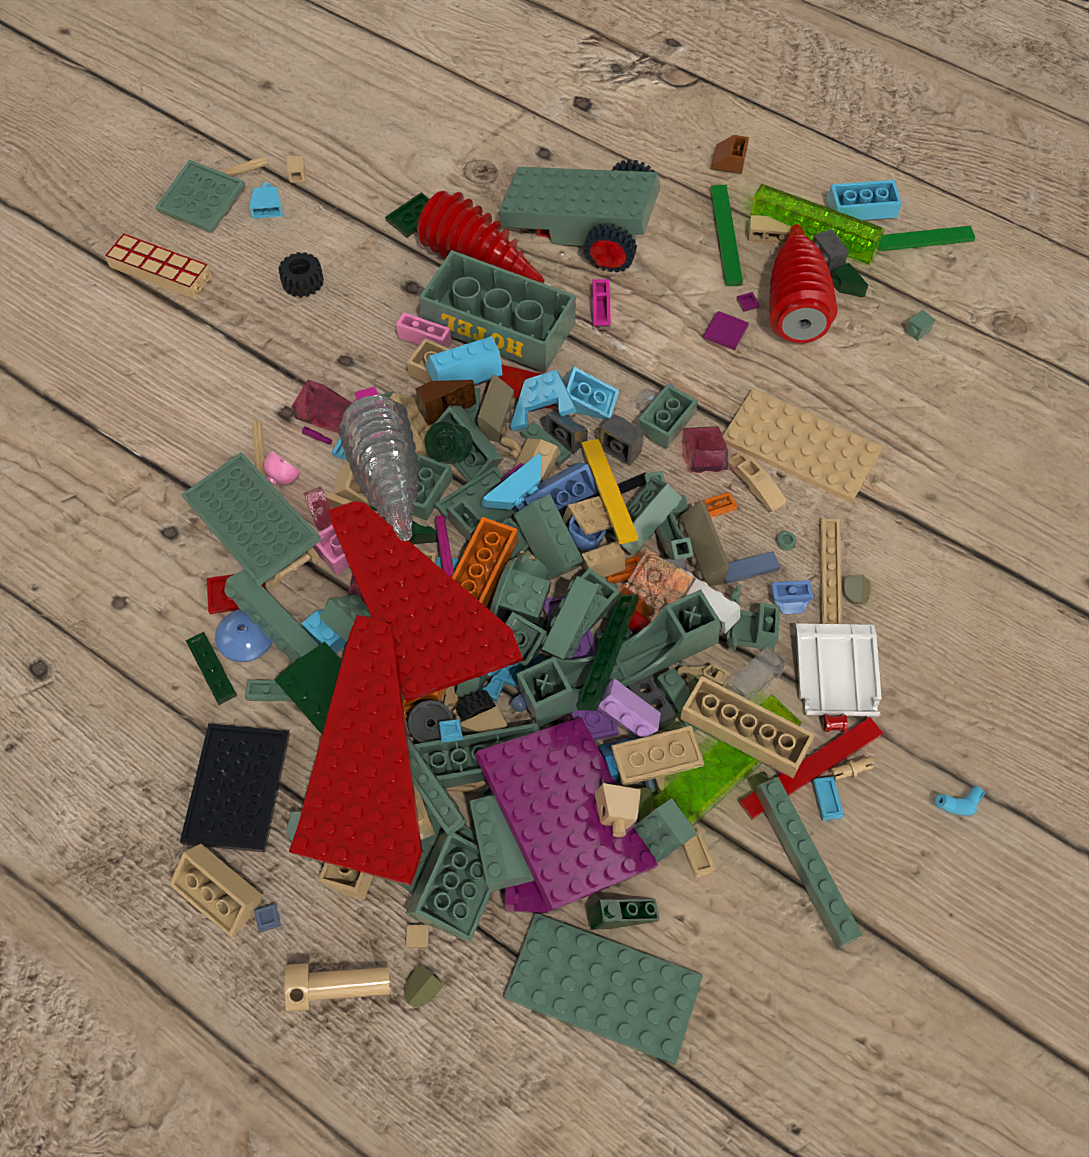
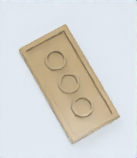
M692 726L611 745L623 786L704 766Z

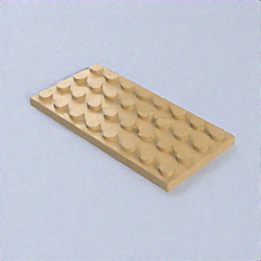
M754 388L721 438V443L742 451L851 503L856 498L883 448L879 444Z

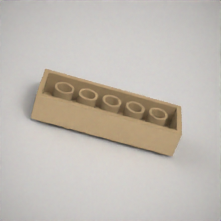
M701 676L684 705L680 718L794 778L816 735Z

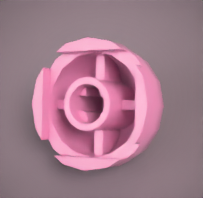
M270 451L264 460L263 469L268 475L266 479L274 485L277 483L288 485L301 473L273 451Z

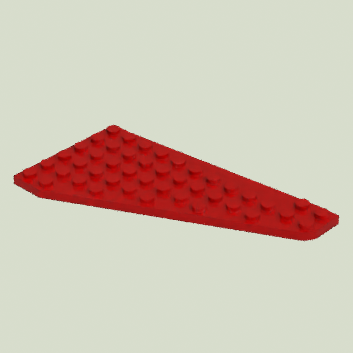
M353 501L328 510L334 531L371 617L385 621L393 632L399 680L406 702L523 661L513 630L367 504Z
M357 615L349 634L297 830L289 853L411 886L423 851L394 635L385 621Z

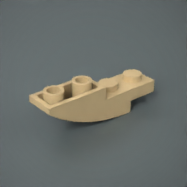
M741 451L727 460V465L749 485L750 491L771 512L787 503L778 486L753 457L748 458Z

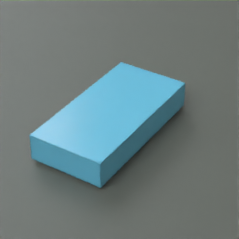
M834 776L813 779L812 784L822 821L843 818L844 814Z

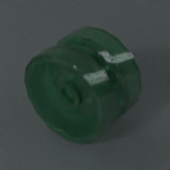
M437 422L426 433L425 448L427 454L437 462L460 463L471 452L472 436L464 425Z

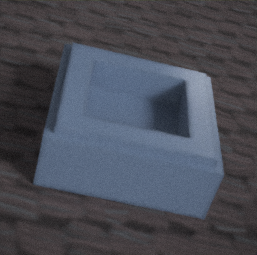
M276 903L254 910L260 933L281 926Z

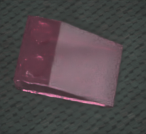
M719 426L683 428L687 459L691 472H720L728 469V448Z

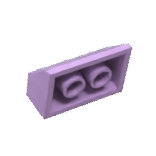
M615 678L607 684L598 708L599 712L636 738L651 736L658 730L661 715L659 711Z

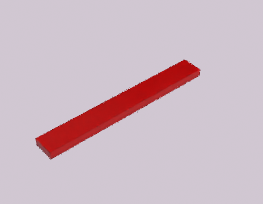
M869 717L804 759L794 778L784 773L779 775L778 778L786 793L790 796L813 779H816L830 770V768H833L882 736L883 732ZM755 791L739 802L751 820L765 812Z

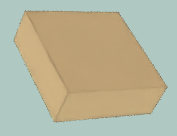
M407 925L406 949H429V925Z

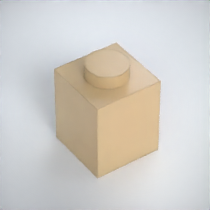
M303 156L287 157V172L290 183L306 182V167Z

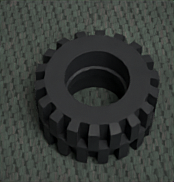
M307 252L292 253L289 257L286 256L284 261L280 262L279 275L283 289L294 297H308L310 294H315L316 291L321 289L320 286H323L324 281L320 261L313 254L308 255Z

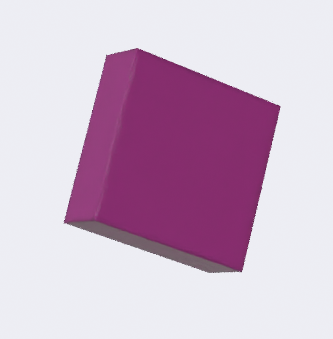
M753 292L737 296L736 300L743 312L759 308V302Z

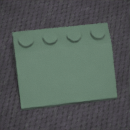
M494 795L471 800L470 805L486 884L490 892L535 881Z
M446 832L441 833L405 914L426 925L471 942L491 895L486 884L479 846L455 833L451 836Z

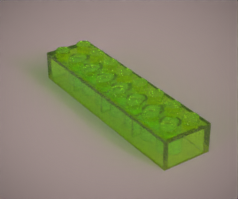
M764 184L760 185L753 196L751 215L768 216L791 227L794 224H799L803 228L805 236L813 241L814 235L832 229L849 251L847 257L871 265L878 253L885 229L883 227Z
M773 694L759 705L798 726L802 724ZM719 740L702 755L704 766L686 770L654 797L653 807L657 809L672 798L693 827L761 766L763 762Z

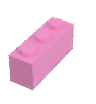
M405 312L396 324L398 338L420 345L425 338L447 348L452 342L450 328Z

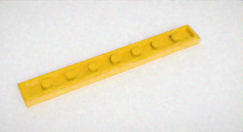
M599 439L581 442L582 450L618 543L624 544L638 541L637 532Z

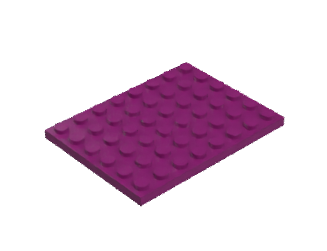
M582 717L479 750L475 753L483 774L550 912L655 869L658 866L655 857L633 826L637 824L636 822L629 828H626V835L623 837L613 836L612 826L600 823L595 791L603 783L617 784L610 777L607 765Z

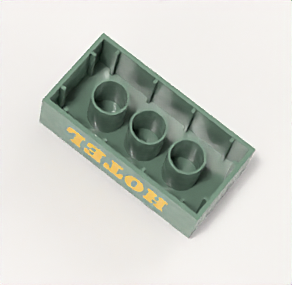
M453 250L450 251L419 297L421 318L450 328L451 337L472 343L492 336L501 356L543 372L547 371L575 325L576 295Z

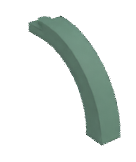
M663 470L644 474L646 485L652 478L665 482ZM671 511L666 521L656 529L659 541L667 556L672 560L692 557L694 554L690 537L687 538L682 534Z

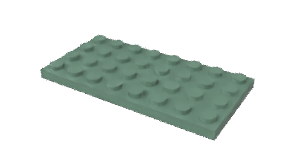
M242 452L181 494L184 500L248 572L258 586H261L322 540L316 531Z
M535 913L504 1000L676 1065L703 975Z

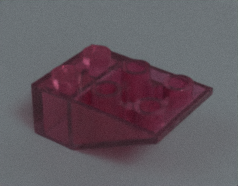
M308 379L292 404V409L297 420L343 434L347 425L350 424L348 413L355 405L324 384Z

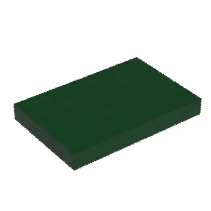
M422 192L387 215L385 217L386 222L408 238L417 231L420 214L430 198Z

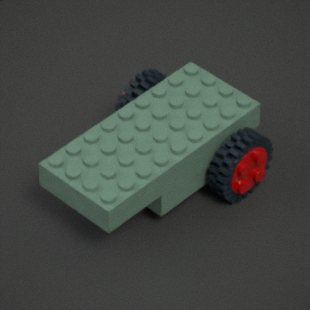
M628 159L627 162L622 160L621 163H616L612 170L517 167L499 210L500 219L503 227L548 229L553 244L583 246V253L586 255V259L590 260L592 265L596 263V268L602 266L603 271L608 268L609 272H612L614 269L616 273L619 270L625 271V268L628 269L632 265L637 251V244H635L634 238L636 235L645 234L660 190L658 172L650 171L651 167L649 165L644 167V162H641L639 165L638 160H634V163H632L631 159Z

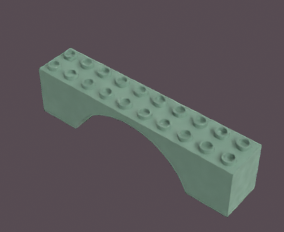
M700 589L665 605L649 625L632 638L623 642L608 683L615 678L626 687L718 644L721 621L702 590ZM595 655L576 660H563L552 657L517 673L521 696L538 727L577 710L576 703Z

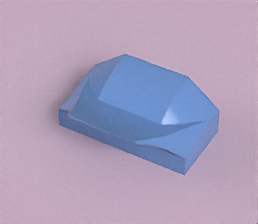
M810 580L773 582L771 584L774 603L780 606L783 615L802 614L808 603L813 600Z

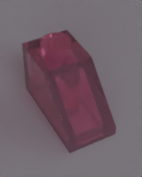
M318 487L304 492L303 495L317 530L320 531L331 526L332 523L328 513L330 507L323 489Z

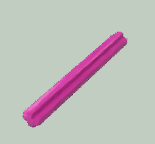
M437 515L435 517L442 569L452 577L454 570L446 521L443 515Z

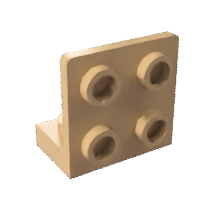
M599 496L568 505L563 516V521L566 525L569 524L573 516L585 535L612 528L603 501Z

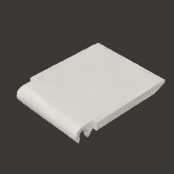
M796 623L799 700H804L805 715L824 716L828 714L829 716H841L846 714V716L879 717L880 711L877 710V706L882 697L875 625Z

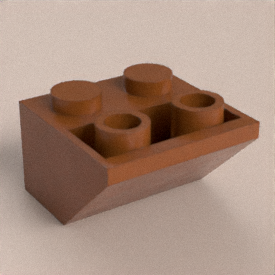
M732 135L716 144L711 169L742 174L749 137Z

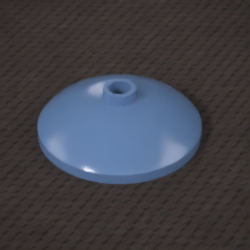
M240 609L225 616L215 632V643L218 650L224 657L235 662L255 660L265 654L273 643L251 621L250 617Z

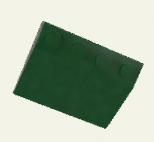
M323 642L289 665L274 679L321 734H323L342 660L326 642Z

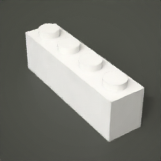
M679 568L665 581L666 594L678 600L701 589L721 621L720 630L726 633L740 619L739 605L725 598L721 592L710 588L706 582L695 578L689 571Z

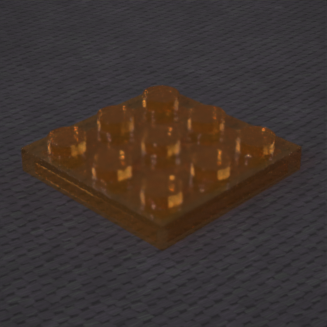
M647 549L619 595L637 594L639 600L635 610L653 621L665 605L685 597L696 579Z

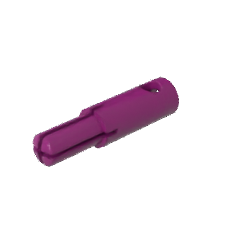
M306 426L303 427L302 434L331 445L332 439Z

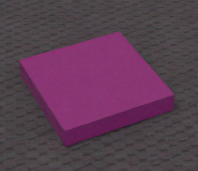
M717 311L704 334V338L735 350L745 334L749 322Z

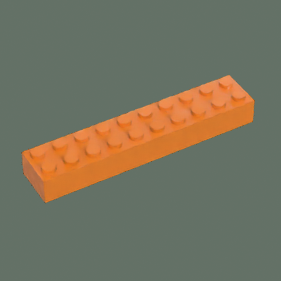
M482 517L452 576L457 583L485 607H487L518 542V529ZM447 688L420 698L441 702Z

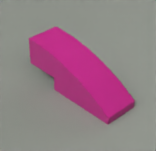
M593 279L592 281L593 326L611 325L609 279Z

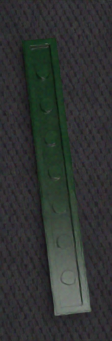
M637 594L618 596L576 703L578 710H598L639 600Z

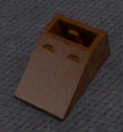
M473 380L431 381L415 388L419 410L428 425L435 423L449 406H461L463 409H466L476 404Z

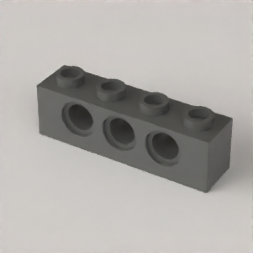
M653 675L626 686L649 705L660 706V709H656L661 713L658 730H662L675 722L676 708L672 703H668L662 688L656 686ZM647 689L649 693H643L640 690Z

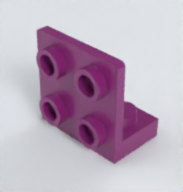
M535 881L506 888L505 911L549 913V909Z

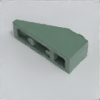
M673 667L657 677L656 686L662 688L668 703H672L676 708V717L684 727L692 726L694 732L699 728L680 719L682 709L691 693Z

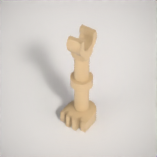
M313 547L306 551L305 555L271 577L270 579L274 578L270 582L271 587L278 586L284 576L292 571L299 570L298 567L309 560H312L314 564L321 562Z

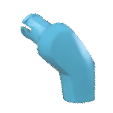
M973 786L969 794L963 799L940 794L936 796L935 805L952 814L972 816L977 812V805L985 795V792L979 786Z

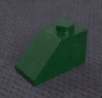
M850 263L832 270L833 286L839 293L865 297L868 284Z

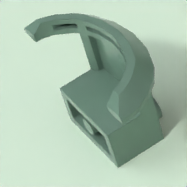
M515 557L507 562L503 570L490 611L497 616L500 607L519 613V616L538 624L550 591L551 581L514 570L519 560L518 557Z
M741 584L732 591L730 601H734L737 604L741 593ZM760 603L758 612L740 610V619L726 632V643L731 651H735L737 645L774 651L779 637L780 606Z

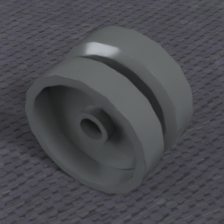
M433 700L424 701L415 706L408 720L409 732L415 744L441 740L439 722L453 720L451 711L446 705ZM429 723H432V725H434V726H433V727H428V724H429Z

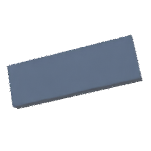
M774 552L730 562L725 584L778 571L780 565Z

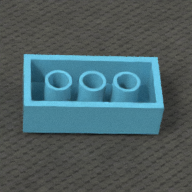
M895 180L831 184L827 198L834 222L897 218L902 205Z

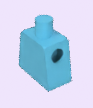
M266 182L262 184V187L253 189L249 206L253 219L283 217L277 187H271V184Z

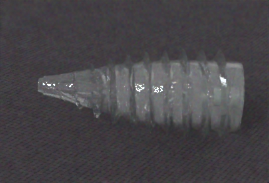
M380 395L367 396L356 400L347 407L339 426V436L342 440L343 449L346 452V458L350 463V469L355 475V480L360 486L361 492L367 497L370 505L376 508L381 516L386 517V521L391 524L397 537L401 541H407L411 539L413 533L412 512L415 506L412 503L418 497L416 489L419 487V479L417 477L419 474L418 456L415 452L416 444L413 441V432L410 429L411 423L408 419V412L401 403L389 397Z

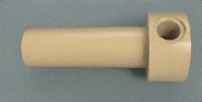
M309 963L285 965L286 1012L310 1010V1001L390 994L389 967L310 972Z

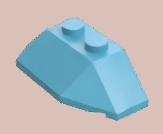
M538 453L484 496L481 505L484 508L511 510L514 506L519 507L528 495H534L539 490L538 485L541 479V455Z

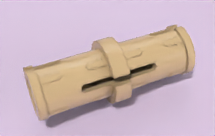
M870 756L854 762L850 760L847 761V764L830 768V772L834 773L831 776H834L835 781L848 776L855 777L858 773L874 769V764L871 765L874 762Z

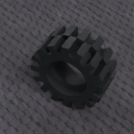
M479 690L477 693H471V696H466L465 700L462 699L457 704L456 711L461 720L465 721L494 708L496 705L488 691Z

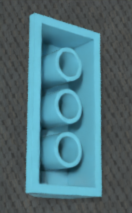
M492 336L430 355L425 365L432 381L473 380L474 385L491 380L492 375L497 377L503 375L500 351Z

